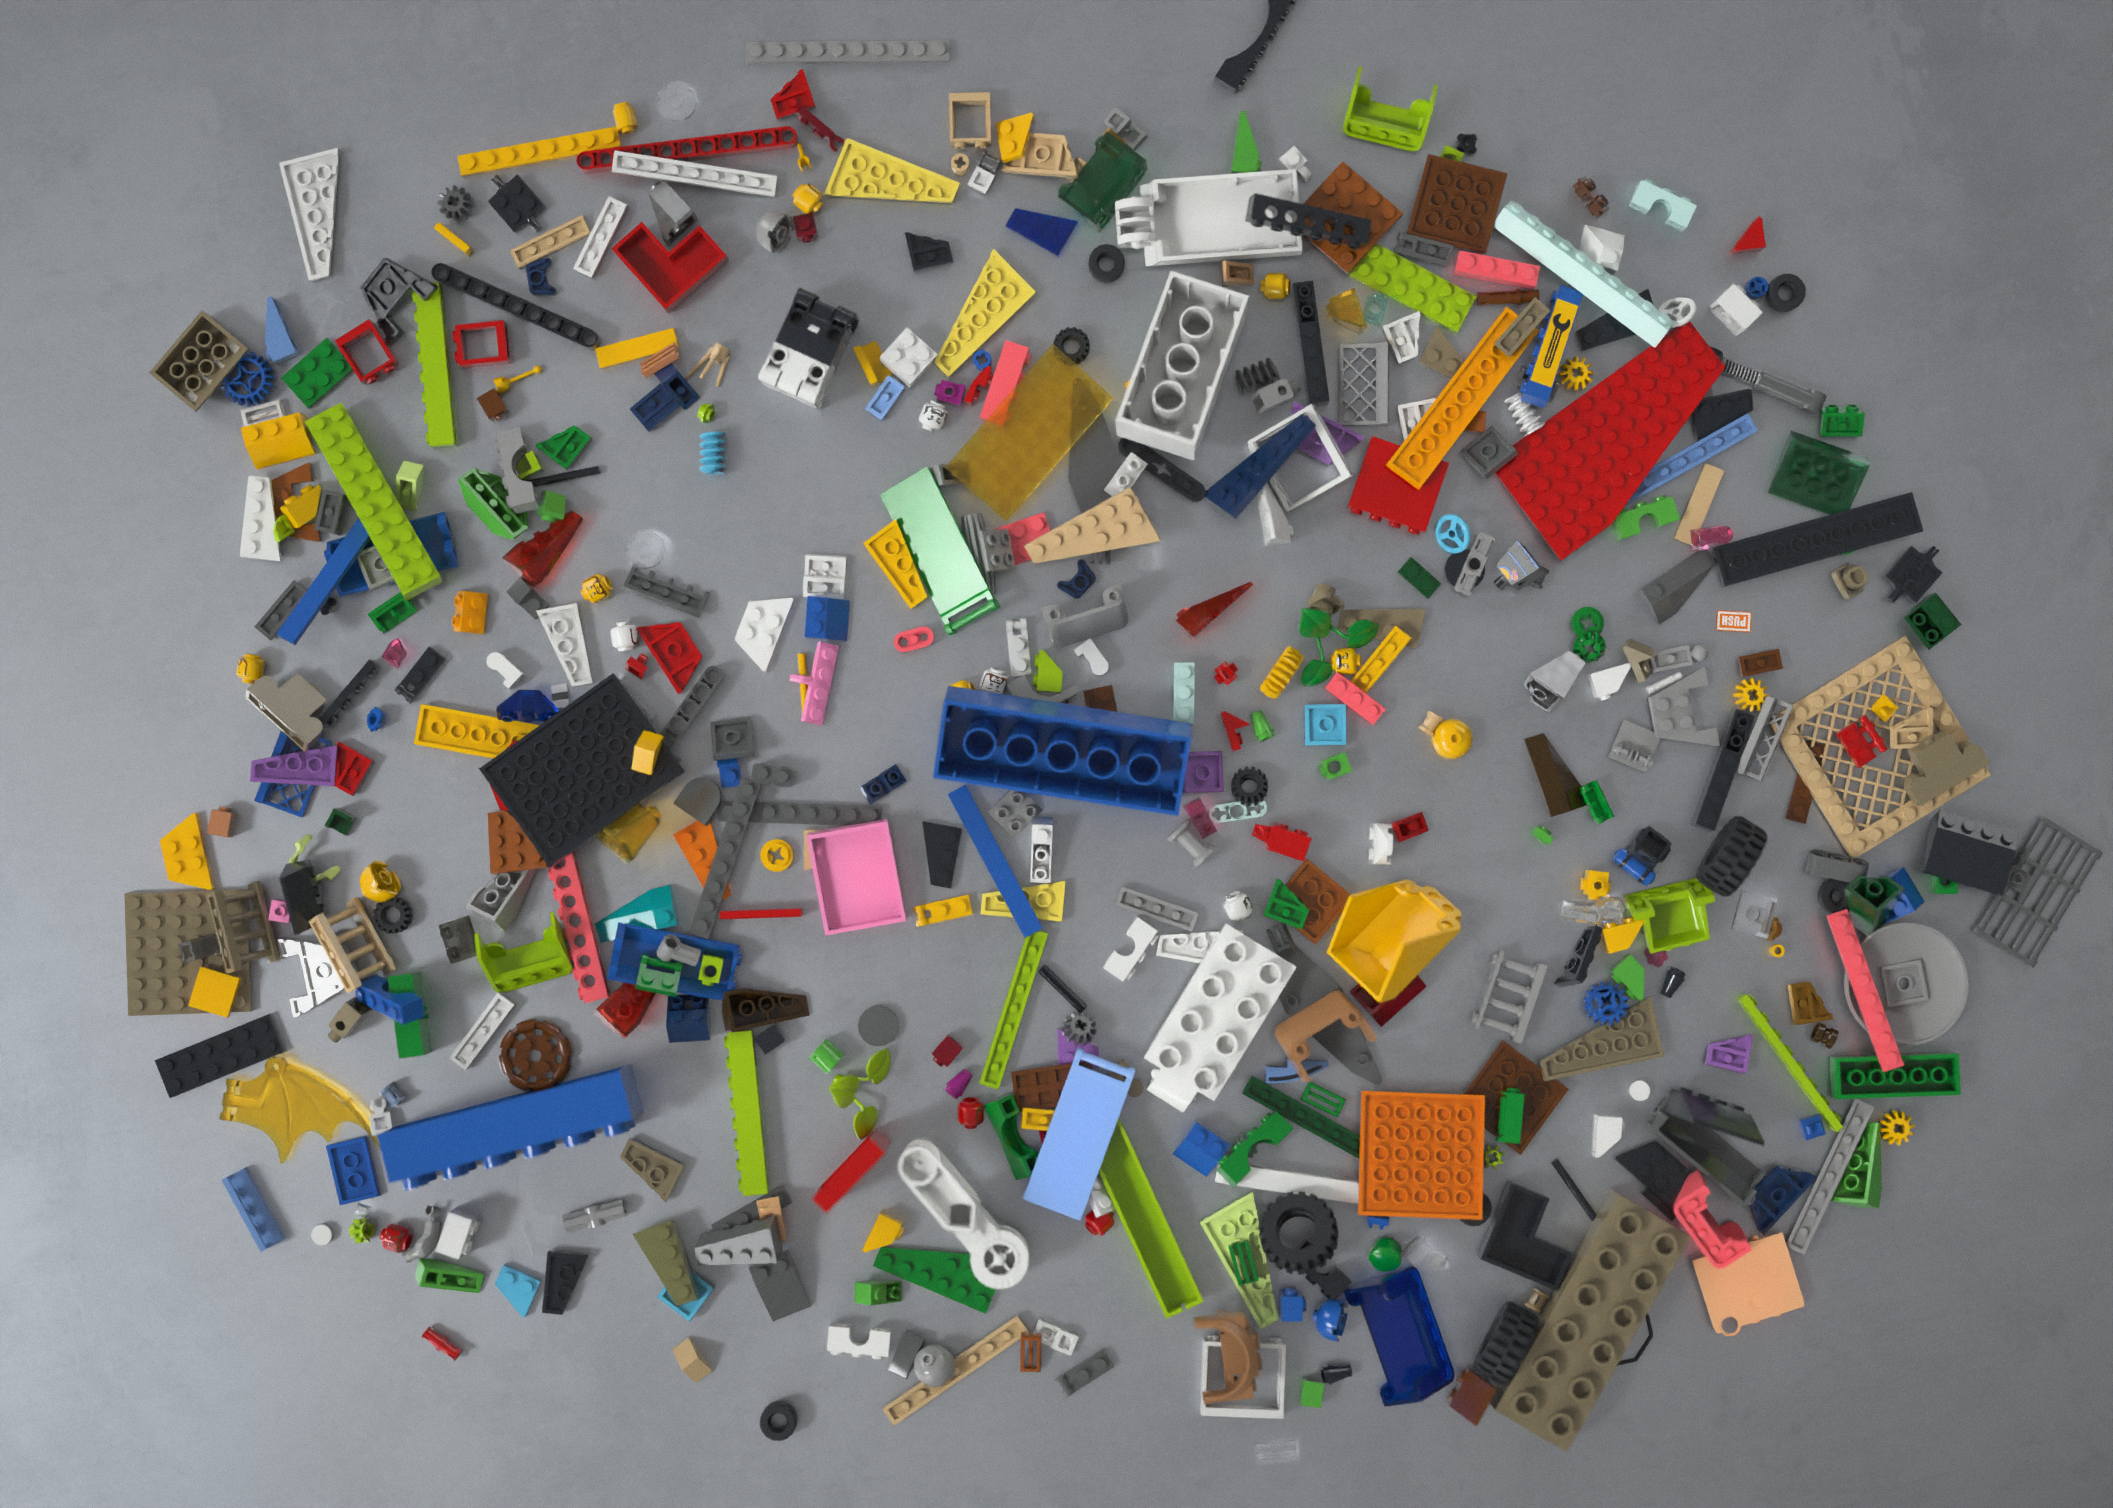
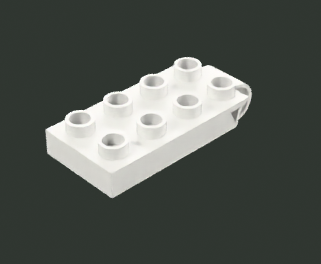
M1296 169L1155 179L1148 184L1140 185L1141 197H1131L1115 202L1118 246L1134 249L1144 247L1146 266L1301 255V236L1291 235L1289 231L1285 230L1282 232L1272 231L1271 227L1267 226L1254 227L1250 222L1245 221L1249 197L1254 193L1299 203ZM1266 209V215L1272 218V212ZM1285 214L1286 220L1292 223V217L1289 214Z
M1225 923L1150 1044L1144 1058L1158 1066V1068H1154L1151 1071L1152 1078L1146 1090L1181 1112L1186 1110L1191 1101H1195L1198 1098L1197 1091L1215 1101L1295 971L1296 966Z

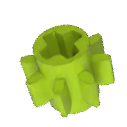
M1487 1144V1149L1484 1150V1161L1486 1162L1484 1167L1486 1169L1489 1165H1492L1496 1170L1498 1163L1503 1164L1501 1156L1505 1154L1497 1152L1499 1149L1498 1145L1493 1149ZM1494 1153V1156H1496V1159H1495V1160L1491 1159V1160L1489 1161V1158L1487 1157V1155Z
M368 1218L354 1219V1223L349 1226V1237L355 1238V1243L370 1242L369 1238L374 1235V1224L368 1223Z

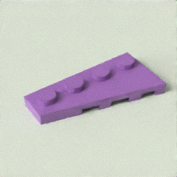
M337 745L311 749L306 752L300 751L251 760L250 782L334 786Z

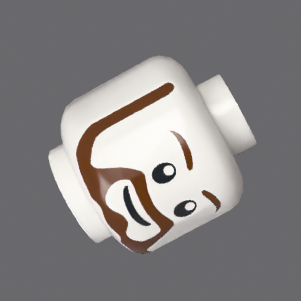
M629 621L617 622V626L611 629L613 647L618 648V651L633 650L634 646L639 643L637 627L629 625Z
M991 667L984 671L979 687L986 692L1004 694L1009 678L1004 670Z

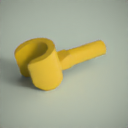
M797 143L800 154L797 163L801 171L804 172L803 167L805 165H808L811 170L812 164L804 154L802 143Z

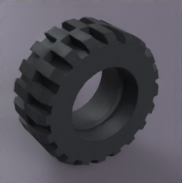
M1742 816L1731 818L1706 851L1696 874L1698 881L1723 897L1731 896L1743 884L1760 858L1767 842L1768 836L1766 831Z
M1299 1191V1195H1294L1293 1192H1288V1196L1284 1198L1280 1195L1276 1198L1275 1203L1270 1202L1267 1205L1268 1210L1263 1211L1261 1215L1262 1221L1259 1222V1237L1263 1251L1271 1263H1275V1266L1280 1270L1286 1269V1273L1293 1274V1271H1297L1298 1275H1304V1271L1310 1270V1273L1315 1272L1316 1267L1320 1266L1322 1268L1326 1265L1327 1259L1331 1260L1334 1255V1249H1337L1339 1235L1334 1213L1331 1208L1327 1207V1203L1321 1199L1319 1201L1314 1194L1307 1196L1305 1192ZM1294 1217L1311 1219L1318 1228L1317 1239L1312 1245L1304 1249L1286 1247L1281 1242L1279 1236L1280 1228L1286 1221Z
M1505 1302L1495 1316L1479 1348L1473 1365L1475 1371L1500 1385L1507 1384L1519 1367L1535 1334L1539 1321L1536 1314L1513 1302Z

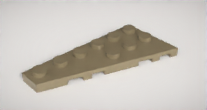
M1649 996L1628 1010H1625L1626 1015L1625 1017L1620 1016L1621 1020L1619 1023L1613 1020V1025L1610 1026L1608 1022H1605L1604 1026L1600 1025L1540 1060L1543 1080L1548 1081L1664 1057L1652 997Z

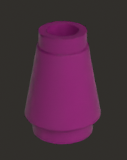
M963 1069L946 1083L947 1086L944 1090L957 1100L959 1096L962 1097L973 1075L966 1069Z

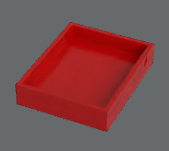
M876 1128L818 1188L812 1200L827 1214L886 1153L891 1141Z

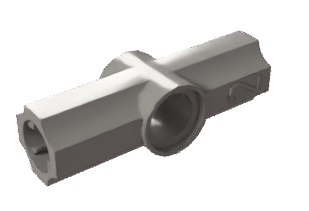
M618 1199L602 1205L598 1203L587 1206L583 1210L565 1214L562 1217L564 1228L568 1233L586 1227L601 1226L608 1221L626 1217L627 1212L623 1199Z

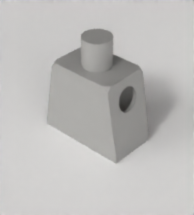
M1284 378L1257 390L1250 399L1258 416L1289 402L1294 397V393L1300 391L1301 388L1297 380L1288 383L1287 379Z

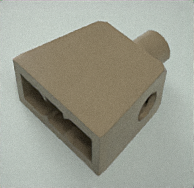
M356 997L345 1002L328 1025L332 1029L328 1037L333 1042L338 1043L341 1038L351 1035L373 1009L359 1002Z

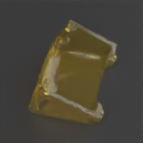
M639 804L596 835V838L621 861L628 864L635 859L660 823L661 813L656 806L648 805L644 808Z

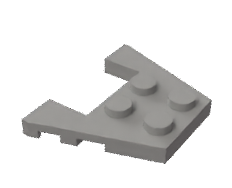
M1700 668L1678 682L1648 697L1656 738L1720 746L1717 728L1696 731L1688 691L1692 688L1709 685L1706 668Z

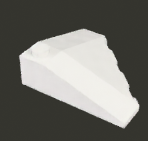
M1267 483L1257 494L1265 546L1290 543L1291 537H1294L1293 527L1288 525V520Z

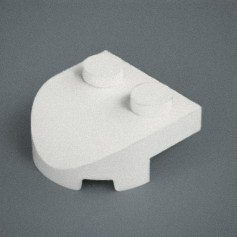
M1373 823V827L1369 828V840H1372V848L1368 849V860H1372L1371 864H1391L1390 859L1393 851L1392 824Z

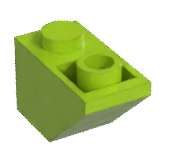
M1040 650L1039 654H1035L1034 666L1038 667V675H1034L1033 687H1037V692L1061 693L1063 672L1044 650Z

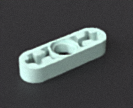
M1264 800L1262 802L1258 801L1259 805H1263V809L1260 810V814H1257L1256 811H1249L1250 816H1246L1247 808L1245 804L1241 805V801L1214 805L1209 809L1208 817L1214 823L1261 817L1267 812V804ZM1235 805L1242 806L1244 810L1242 816L1235 817L1232 814V808ZM1225 806H1229L1228 813L1231 817L1230 819H1226L1227 815H1221L1220 820L1212 817L1215 808H1218L1219 811H1226Z

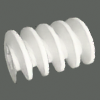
M1520 392L1504 402L1512 403L1508 409L1509 411L1516 410L1512 417H1519L1516 424H1523L1520 432H1527L1525 435L1527 436L1542 428L1545 422H1538L1541 414L1534 415L1538 410L1537 407L1530 408L1532 404L1521 401L1522 393Z

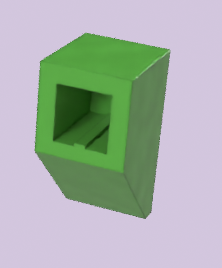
M543 490L539 500L540 508L537 509L536 514L541 515V520L548 522L563 520L566 496Z
M1626 954L1609 969L1612 973L1611 978L1618 985L1622 984L1626 988L1625 993L1631 1000L1641 1001L1644 997L1645 969L1631 954Z
M867 1280L855 1282V1303L872 1306L902 1301V1281Z

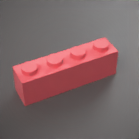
M1459 251L1456 256L1453 275L1533 290L1537 285L1540 266Z
M1008 340L1005 341L980 414V420L1001 427L1004 426V423H1009L1012 414L1009 411L1011 403L1015 404L1018 397V392H1015L1017 385H1022L1025 373H1022L1024 365L1028 366L1032 354H1029V347Z

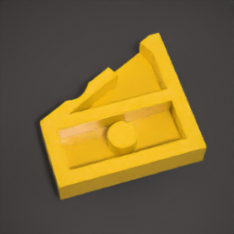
M1032 112L995 123L1001 158L1004 163L1024 157L1026 143L1030 137L1031 123L1035 120V115Z

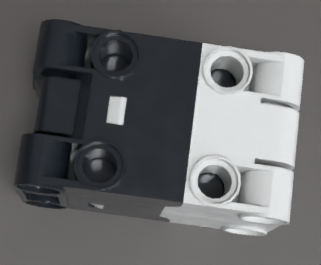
M799 287L770 354L759 373L758 379L762 385L819 410L851 336L858 326L859 318L857 313L840 305L836 309L821 302L820 297Z

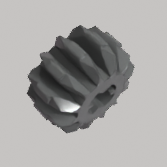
M453 185L452 191L446 187L445 191L447 194H439L443 199L437 202L439 206H442L439 211L442 214L445 213L447 219L453 217L454 221H458L459 215L465 219L464 212L471 213L467 206L473 205V202L469 200L471 197L470 193H465V188L463 187L458 190L456 185ZM454 200L458 201V205L456 207L453 206L454 203L452 201Z
M1082 1011L1079 1015L1073 1012L1071 1016H1066L1065 1022L1062 1024V1029H1064L1062 1034L1063 1036H1068L1067 1043L1074 1041L1075 1046H1078L1079 1042L1082 1046H1085L1087 1041L1091 1042L1093 1040V1035L1096 1034L1097 1029L1094 1028L1096 1022L1090 1021L1091 1015L1085 1017Z

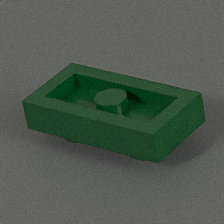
M1412 557L1397 572L1426 599L1441 585L1434 576Z

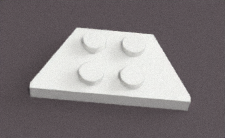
M793 598L750 601L734 640L764 672L767 671L793 605Z

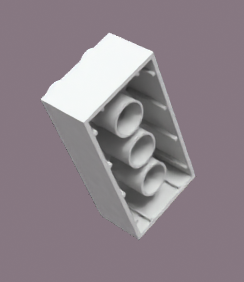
M1170 271L1116 418L1117 436L1195 461L1248 314V295Z

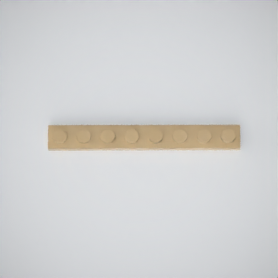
M1016 1315L955 1357L956 1369L954 1375L945 1382V1385L933 1388L926 1386L920 1381L882 1408L895 1426L1021 1339V1332H1025V1335L1028 1334V1329L1020 1317Z

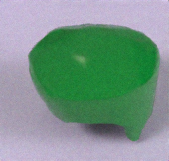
M1389 1237L1378 1239L1372 1245L1368 1257L1372 1266L1381 1272L1397 1269L1401 1264L1402 1258L1400 1243Z

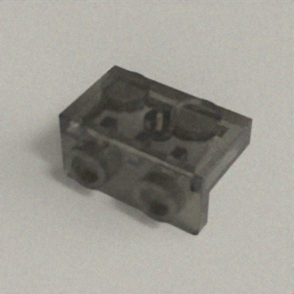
M470 916L439 925L440 935L451 964L477 956L475 932Z

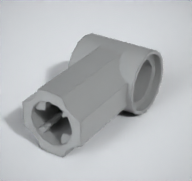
M669 934L664 937L656 953L663 961L675 959L696 966L701 950L681 943L678 937Z

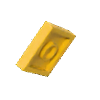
M201 966L188 1006L226 1018L230 1017L241 978Z

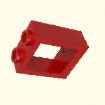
M370 319L335 340L358 379L365 385L367 383L368 385L375 383L379 379L378 376L383 373L388 374L396 369V365L399 364L380 331ZM373 332L390 360L365 375L348 348Z
M504 320L455 325V331H452L453 342L457 344V351L454 352L455 362L461 368L511 364L508 328ZM496 328L499 356L465 360L463 332Z

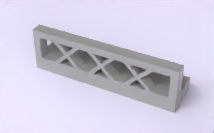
M1772 696L1766 697L1739 761L1737 773L1748 775L1760 781L1763 780L1794 705ZM1777 704L1787 707L1785 715L1780 718H1776L1774 713ZM1775 723L1778 731L1776 735L1769 737L1766 728L1768 725ZM1767 741L1770 750L1768 754L1761 756L1758 747L1761 743ZM1758 760L1762 766L1759 775L1749 771L1751 764Z

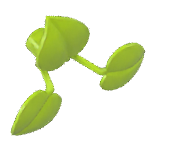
M887 1048L878 1051L869 1059L866 1067L867 1077L837 1074L833 1079L832 1085L828 1087L838 1107L847 1108L854 1101L861 1108V1111L856 1113L853 1120L854 1132L861 1140L866 1138L874 1129L878 1120V1112L873 1106L865 1108L855 1098V1094L859 1087V1081L872 1080L873 1084H879L887 1077L891 1066V1056Z

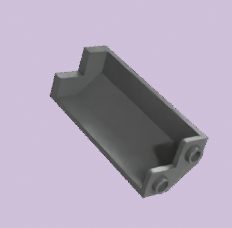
M1666 1093L1653 1109V1118L1649 1119L1645 1126L1744 1208L1746 1205H1751L1756 1199L1755 1194L1757 1191L1754 1187H1757L1763 1181L1766 1173L1756 1167L1712 1129L1665 1112L1664 1110L1670 1095Z

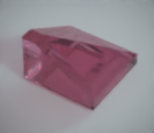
M396 638L389 643L381 657L398 669L407 653L400 640Z

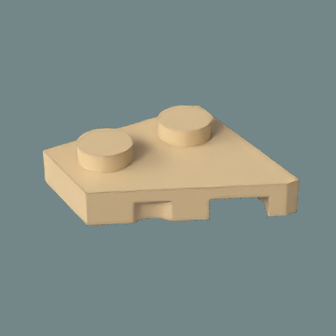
M1926 707L1890 727V748H1914L1922 743L1921 740L1930 735L1933 736V708Z

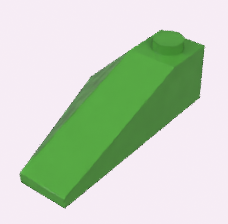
M1867 1122L1830 1201L1861 1208L1879 1209L1882 1191L1880 1124Z

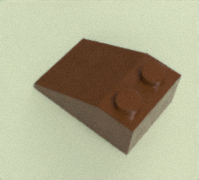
M1466 1367L1464 1371H1460L1455 1389L1451 1388L1449 1391L1447 1403L1461 1416L1477 1426L1497 1389L1488 1378Z

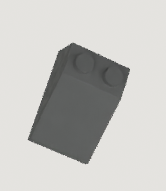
M789 1249L781 1252L777 1263L750 1264L748 1267L772 1321L811 1307Z

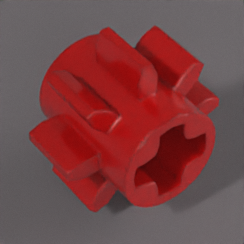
M1225 661L1214 670L1217 673L1214 678L1219 685L1224 682L1227 686L1238 678L1235 672L1239 669L1233 662L1229 665Z

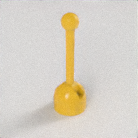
M537 365L534 369L514 378L498 377L493 379L499 394H503L509 390L511 383L531 374L541 373L542 368Z

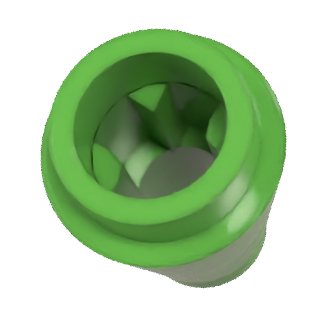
M1262 710L1251 714L1255 736L1260 742L1275 736L1273 732L1275 729Z

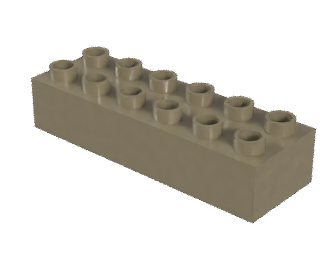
M1612 1189L1608 1192L1596 1213L1595 1219L1589 1225L1570 1258L1557 1291L1552 1289L1550 1298L1546 1300L1541 1308V1314L1537 1315L1539 1320L1537 1329L1515 1374L1507 1384H1498L1496 1386L1497 1390L1490 1402L1495 1411L1565 1452H1568L1691 1238L1690 1235Z

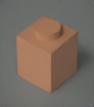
M219 806L218 810L211 809L207 834L233 837L237 813L231 812V808Z

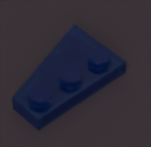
M1015 208L1005 227L1058 257L1078 221Z

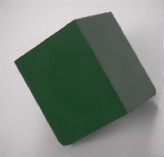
M334 808L325 823V827L332 828L348 836L357 817L340 808Z

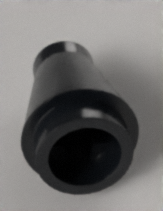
M1671 966L1670 970L1666 972L1660 993L1668 998H1672L1676 990L1686 980L1684 978L1686 973Z
M1325 1364V1367H1321V1377L1324 1384L1328 1383L1330 1385L1352 1376L1350 1364Z

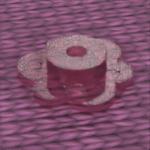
M1646 949L1644 955L1648 958L1647 963L1654 964L1656 967H1661L1663 961L1668 959L1667 951L1650 954L1649 950Z

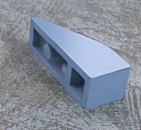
M270 296L267 298L265 331L267 350H265L269 361L279 365L300 356V353L277 300Z

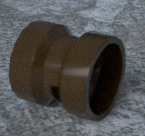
M1818 1022L1811 1033L1810 1040L1815 1043L1821 1042L1824 1047L1831 1049L1837 1040L1839 1032L1833 1028L1826 1029L1825 1024Z

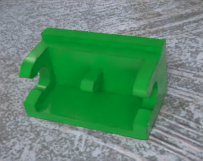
M399 592L368 613V616L378 630L385 634L418 610L410 599L406 601L402 593Z

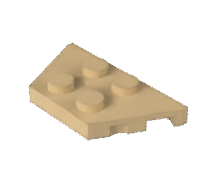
M1030 133L1024 157L1009 161L1006 165L1002 166L1003 173L1078 178L1079 176L1065 135Z

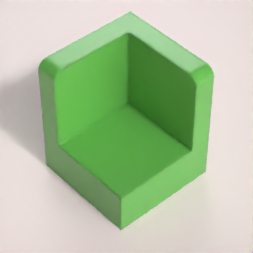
M1302 1377L1300 1405L1321 1408L1324 1384L1322 1382L1308 1381L1307 1378Z

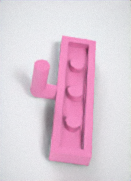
M818 641L810 677L798 674L790 675L791 682L808 685L801 721L817 725L823 724L839 649L838 645Z

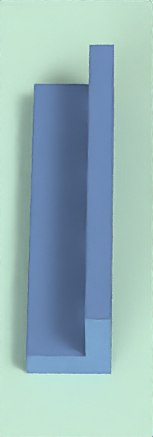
M246 1167L222 1179L260 1252L285 1239Z

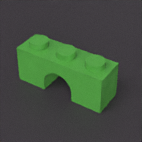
M1666 495L1654 498L1653 503L1647 504L1644 501L1634 505L1635 509L1628 511L1627 508H1623L1614 520L1613 526L1619 541L1641 533L1639 521L1643 515L1651 516L1657 528L1678 521L1680 517L1673 496L1666 498Z

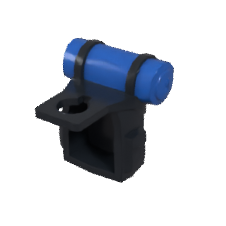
M1647 826L1639 830L1632 840V846L1628 850L1624 848L1619 849L1614 854L1612 860L1645 886L1653 883L1656 877V873L1653 870L1659 862L1662 863L1671 851L1670 846L1672 844L1658 831Z

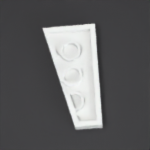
M577 603L536 610L571 686L577 687L592 684Z
M1220 931L1159 935L1156 956L1201 963Z

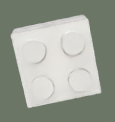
M1732 284L1708 308L1737 336L1746 330L1763 312L1755 300H1750L1745 295L1746 291L1741 286Z
M907 327L880 356V362L906 386L911 388L935 362L938 354Z
M458 1207L451 1210L446 1218L435 1252L458 1260L467 1255L468 1252L470 1253L474 1241L471 1240L472 1236L478 1232L481 1221H478L480 1215Z

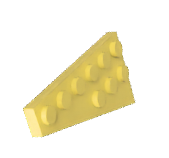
M847 138L824 195L953 203L960 183Z
M994 248L934 362L948 378L1036 294L1034 289Z

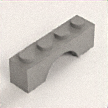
M520 427L497 432L498 440L495 441L497 452L501 454L499 465L501 471L505 473V477L502 480L505 489H508L509 496H506L509 508H513L516 514L540 508L537 491L532 482L523 481L516 475L518 462L528 453L524 432Z

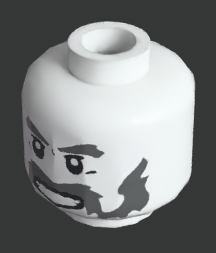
M932 400L930 403H925L919 415V421L923 423L922 428L931 432L934 429H942L948 416V412L945 410L946 406Z
M1235 891L1226 896L1224 908L1229 919L1239 923L1247 921L1250 918L1249 915L1253 912V906L1248 895Z

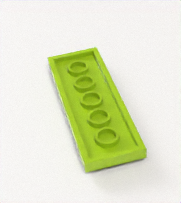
M1379 244L1372 248L1349 276L1413 311H1419L1421 315L1455 333L1459 331L1477 297Z

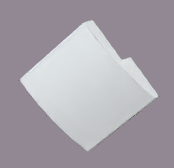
M806 554L803 597L844 599L847 556Z

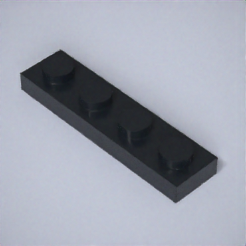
M369 659L321 715L319 720L322 722L323 727L333 726L339 719L338 714L342 710H347L352 704L351 699L355 694L359 695L365 689L364 684L368 679L372 680L377 675V669L380 665L376 661Z

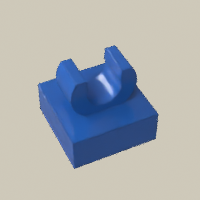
M1819 1114L1799 1120L1805 1140L1826 1135Z
M1367 1215L1369 1228L1376 1224L1380 1225V1230H1382L1384 1226H1388L1389 1216Z

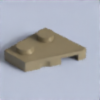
M1436 327L1418 363L1452 379L1464 363V360L1440 328Z

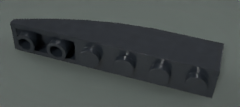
M1313 280L1293 283L1307 406L1310 404H1315V406L1328 405L1330 399Z
M1735 709L1710 768L1690 825L1709 832L1715 831L1755 715Z

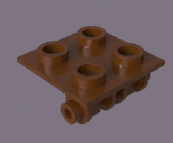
M1579 178L1578 182L1573 185V191L1579 198L1588 193L1581 201H1584L1589 196L1592 198L1585 204V207L1594 201L1587 208L1592 216L1595 215L1598 218L1604 211L1610 209L1607 206L1609 201L1603 194H1598L1595 190L1597 186L1591 178Z

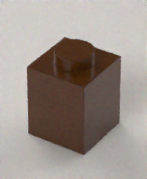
M495 388L477 398L488 419L492 422H499L507 417L506 414L510 412Z

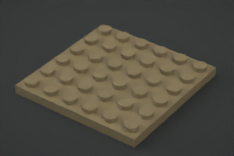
M249 889L222 890V892L226 896ZM218 890L124 894L128 1016L210 1013L188 1005L201 966L226 973L206 894ZM249 899L228 903L226 905L228 914L231 916L250 911ZM250 919L232 923L233 934L239 935L250 932ZM250 940L237 943L238 954L251 953ZM250 961L242 963V970L228 973L241 978L231 1012L253 1011Z

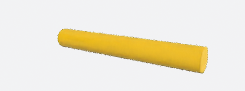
M806 653L798 654L799 675L807 676ZM800 683L803 713L808 685Z

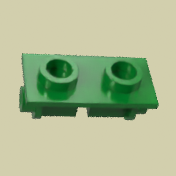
M1597 780L1580 787V793L1583 795L1587 805L1589 804L1590 806L1589 809L1594 822L1596 821L1597 824H1601L1605 820L1615 817Z

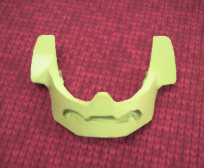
M307 834L295 843L297 851L290 858L289 863L297 862L299 854L306 849L305 846L313 838L311 834ZM335 865L329 870L317 874L316 882L321 879H325L327 882L332 880L339 873L340 867Z

